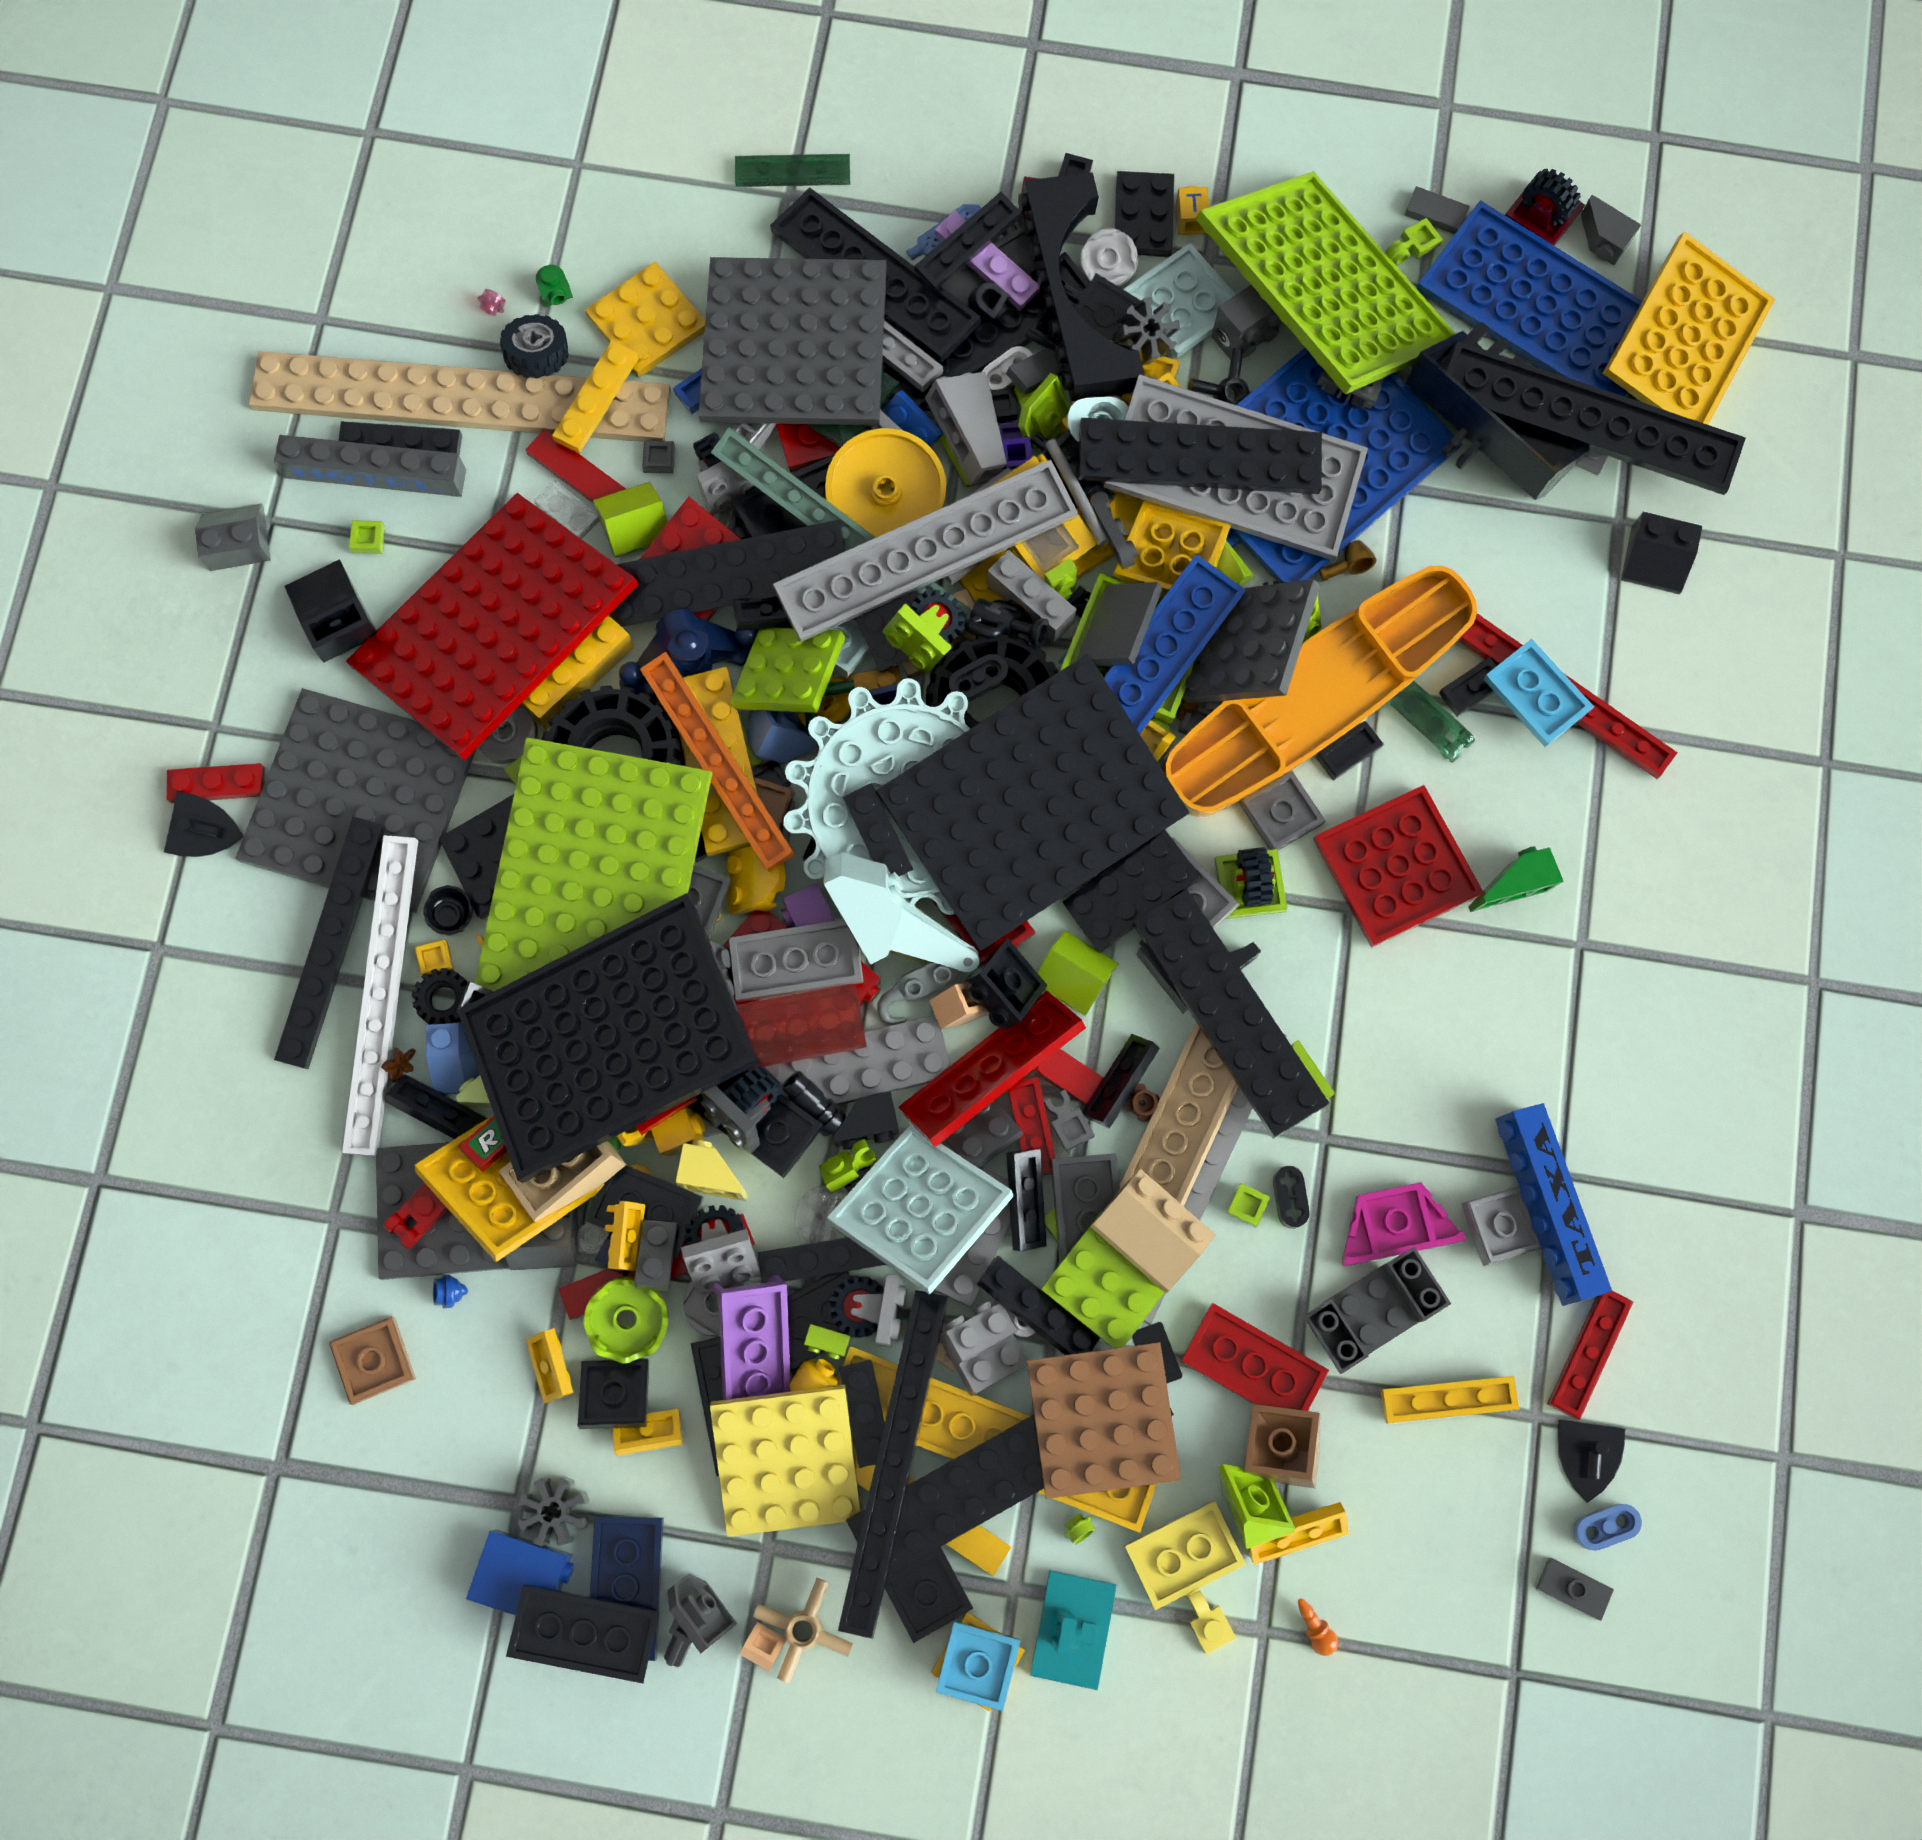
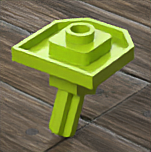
M1050 373L1035 391L1025 395L1015 385L1013 387L1014 394L1022 409L1018 424L1022 436L1030 437L1031 441L1036 432H1040L1048 440L1055 439L1060 433L1061 419L1067 417L1070 409L1058 376ZM1031 443V448H1038L1036 445Z

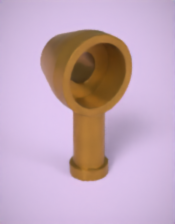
M1356 540L1345 547V560L1322 567L1319 570V574L1323 582L1327 581L1328 578L1345 572H1349L1352 575L1362 574L1370 570L1376 564L1377 559L1367 545L1360 540Z

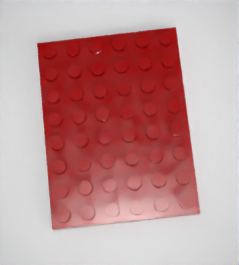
M516 493L376 630V634L368 638L346 662L358 674L465 761L639 584L631 574L519 493Z

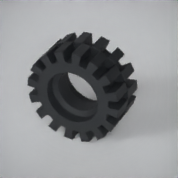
M442 968V971L433 969L431 970L432 974L429 976L426 973L421 977L424 980L421 983L417 981L415 984L417 991H412V998L415 999V1002H412L413 1008L417 1010L418 1016L429 1025L460 1023V1017L456 1011L468 982L458 972L454 970L451 972L447 968ZM443 987L452 989L455 993L454 1004L446 1010L435 1009L432 1005L433 994Z

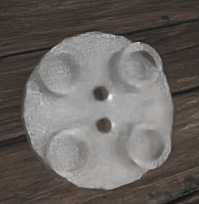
M818 1186L807 1191L800 1198L794 1211V1226L799 1237L806 1244L847 1238L846 1235L831 1226L827 1219L832 1211L848 1195L843 1189L831 1193L826 1186ZM818 1214L823 1215L821 1220L817 1219Z

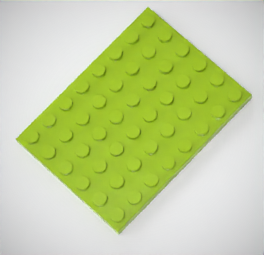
M1314 171L1200 210L1196 217L1197 222L1203 227L1206 234L1215 241L1224 255L1232 261L1242 276L1250 282L1260 297L1268 303L1279 319L1286 324L1297 337V340L1304 345L1316 362L1327 372L1336 386L1345 395L1417 363L1418 360L1416 359L1421 351L1456 334Z
M526 737L475 984L496 991L688 893L713 773L709 770Z

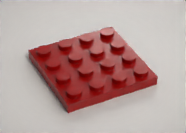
M1425 785L1317 834L1313 838L1371 948L1476 899L1483 891Z

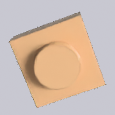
M757 1622L739 1654L765 1670L770 1671L787 1639Z

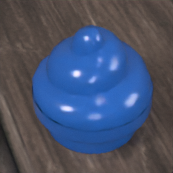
M443 1275L442 1278L434 1279V1305H442V1308H452L455 1302H459L463 1295L468 1293L467 1287L455 1277Z

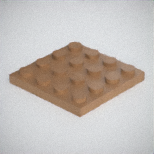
M1160 1342L1027 1360L1046 1499L1181 1480Z

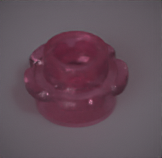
M485 289L482 295L477 297V300L481 303L479 307L487 314L495 316L497 312L504 313L503 306L506 300L495 291Z

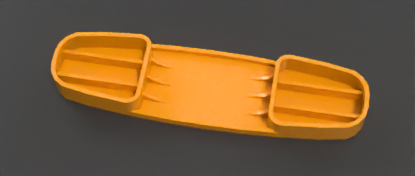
M1428 566L1366 599L1359 607L1302 643L1286 696L1228 700L1220 704L1170 751L1162 767L1163 772L1190 812L1189 814L1196 817H1207L1238 803L1243 798L1301 765L1381 708L1444 654L1474 624L1477 615V601L1471 589L1454 570L1444 566Z

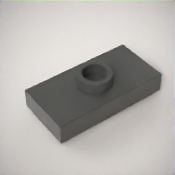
M1548 1557L1536 1586L1537 1590L1599 1621H1602L1614 1591L1613 1588Z

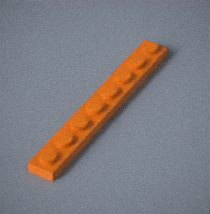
M664 652L640 668L702 769L713 773L711 778L712 785L765 869L771 872L796 854L670 656Z

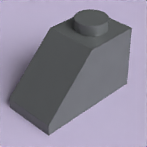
M1591 195L1581 213L1590 251L1595 253L1600 259L1615 265L1634 239L1641 224L1594 195Z

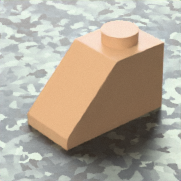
M964 983L955 984L929 1000L941 1029L961 1026L989 1015V1012L981 1003L974 1002L969 997V989Z

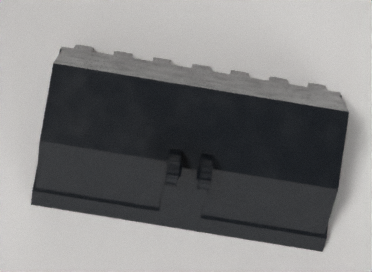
M1480 322L1468 335L1461 331L1421 351L1416 359L1418 361L1405 384L1459 431L1443 448L1441 453L1444 456L1451 455L1465 438L1472 444L1457 459L1455 465L1459 469H1462L1480 450L1534 500L1545 497L1581 459L1592 451L1501 420L1446 371L1457 341L1483 349L1478 342L1489 331V327L1483 322ZM1498 339L1487 351L1501 355L1507 348V343L1502 339ZM1520 355L1514 358V360L1526 363V360Z

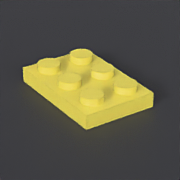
M1215 1501L1124 1545L1154 1610L1246 1565Z

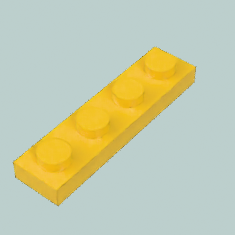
M614 340L610 341L552 434L555 442L579 454L581 453L638 361L639 355L637 351Z
M1514 1376L1380 1390L1385 1424L1519 1410Z

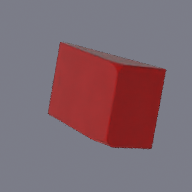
M1061 1049L1042 1062L1035 1070L1036 1076L1062 1091L1066 1090L1068 1095L1085 1105L1088 1104L1103 1080L1102 1076Z

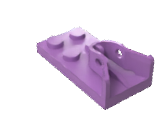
M772 1275L767 1283L723 1289L719 1283L712 1284L713 1291L718 1295L723 1400L791 1392L789 1388L791 1379L787 1284L778 1275Z

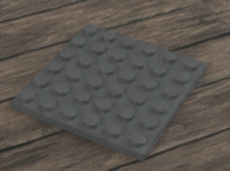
M710 257L699 402L700 422L880 426L887 261Z
M302 688L235 859L248 865L330 888L352 817L379 823L386 826L384 835L412 837L418 840L409 912L416 913L441 847L439 837L446 834L476 750L464 761L415 720ZM383 839L364 895L365 899L375 901Z

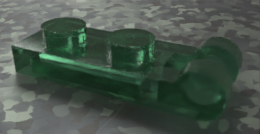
M1412 681L1391 703V706L1434 744L1449 762H1455L1461 755L1460 751L1463 748H1469L1475 742L1474 736L1415 681ZM1449 732L1455 736V740L1452 743L1445 737Z

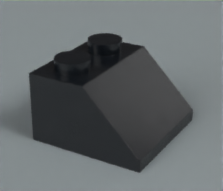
M1643 511L1631 527L1621 580L1681 594L1698 552L1702 526Z

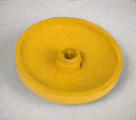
M873 429L847 441L833 457L825 480L826 500L873 536L879 537L943 508L946 499V477L938 456L922 439L898 429Z

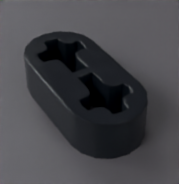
M1285 1166L1277 1171L1273 1177L1277 1213L1280 1222L1285 1227L1296 1229L1303 1226L1309 1218L1305 1181L1302 1172L1298 1168ZM1285 1173H1289L1290 1178H1296L1297 1181L1291 1187L1292 1195H1289L1287 1185H1281L1280 1182L1285 1177ZM1290 1200L1294 1201L1295 1209L1302 1212V1215L1297 1217V1222H1293L1292 1217H1286L1285 1214L1291 1208Z

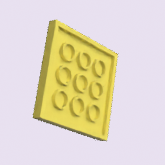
M845 1385L712 1401L710 1403L727 1537L842 1523L861 1511Z

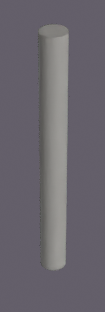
M1056 439L1049 440L1045 446L1098 546L1107 544L1109 538Z

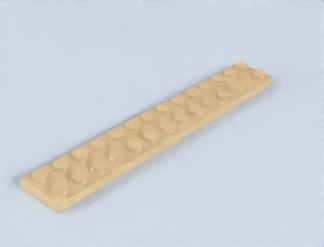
M258 351L249 406L254 411L539 434L545 428L553 434L587 378L561 375L526 378L511 371ZM625 381L590 438L639 442L665 441L671 394L670 384Z

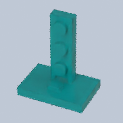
M1049 1570L1030 1676L1098 1690L1116 1584Z

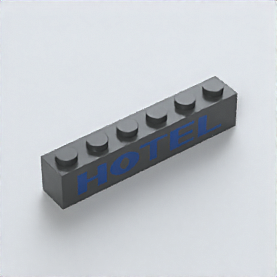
M279 435L274 457V464L282 476L287 479L462 497L466 468L457 453Z

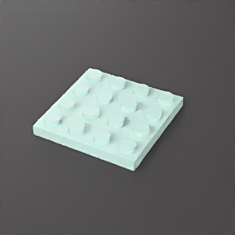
M910 1124L827 1219L831 1226L922 1290L931 1294L1012 1199L1013 1193L1011 1189L940 1143L934 1147Z

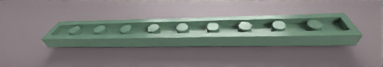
M730 427L727 428L711 451L713 455L806 525L810 526L840 520L846 551L876 538ZM936 582L915 590L922 594L927 590H930L932 593L935 589L940 590V595L948 592ZM952 594L948 597L950 601L956 598ZM958 600L959 602L955 606L956 608L962 606L963 612L960 617H964V623L961 625L964 631L965 621L970 618L972 609Z

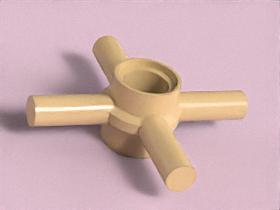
M816 1578L804 1611H798L791 1616H787L758 1604L753 1617L785 1630V1637L790 1646L777 1676L783 1682L790 1683L802 1650L809 1649L815 1644L824 1646L847 1657L849 1656L853 1643L823 1631L821 1622L816 1616L829 1585V1582L823 1579ZM801 1620L809 1622L813 1629L812 1636L805 1640L799 1639L794 1633L795 1623Z

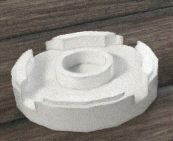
M1114 228L1102 229L1092 234L1080 253V266L1086 279L1090 282L1095 273L1120 287L1127 283L1135 274L1138 265V251L1132 238Z

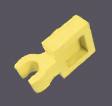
M1199 1589L1186 1595L1197 1617L1188 1622L1206 1655L1236 1638L1219 1605L1209 1609L1207 1601Z

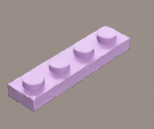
M954 210L935 229L934 235L943 242L967 220ZM990 243L967 263L986 282L995 283L1009 294L1007 300L1019 311L1040 292L1038 283L993 243Z

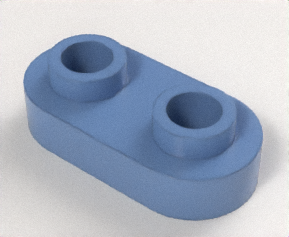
M1614 1504L1579 1518L1574 1525V1537L1577 1543L1585 1549L1601 1550L1635 1537L1641 1530L1642 1519L1639 1512L1633 1506ZM1619 1515H1623L1625 1518V1525L1623 1527H1619L1616 1523ZM1589 1526L1593 1527L1595 1535L1591 1539L1585 1533Z

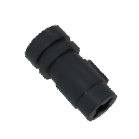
M801 1071L793 1073L783 1083L782 1090L788 1095L789 1099L822 1123L824 1126L820 1131L822 1136H828L833 1133L845 1120L846 1113L831 1098L827 1099L824 1093Z

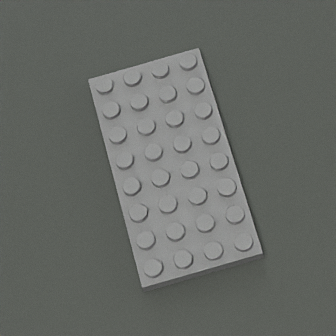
M1140 374L1125 420L1317 432ZM1322 433V490L1319 494L1105 482L1104 487L1189 515L1230 524V528L1334 561L1339 552L1368 448Z

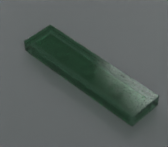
M850 154L735 156L736 187L851 185Z

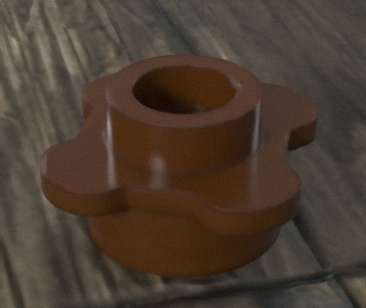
M1137 1084L1123 1108L1125 1111L1133 1112L1137 1115L1140 1122H1147L1150 1120L1151 1114L1156 1110L1160 1097L1146 1090L1144 1084ZM1140 1100H1143V1101H1144V1105H1143V1106H1140V1104H1139V1101H1140Z

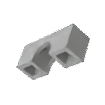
M1010 550L988 570L987 586L1004 601L1011 603L1015 600L1021 604L1029 613L1032 620L1031 624L1041 618L1049 620L1047 638L1053 644L1074 624L1077 609Z

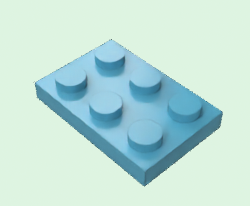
M1530 639L1483 678L1544 747L1548 746L1594 708L1533 639Z

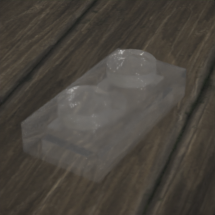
M555 479L534 499L535 505L581 539L600 522L598 515Z

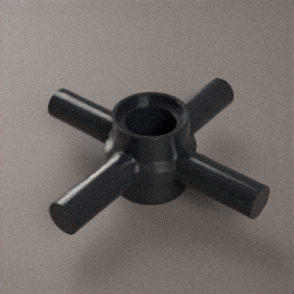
M1232 348L1228 378L1223 379L1219 384L1191 378L1188 390L1212 395L1215 399L1237 405L1251 393L1246 381L1240 378L1244 349ZM1229 387L1234 392V400H1232L1228 395Z

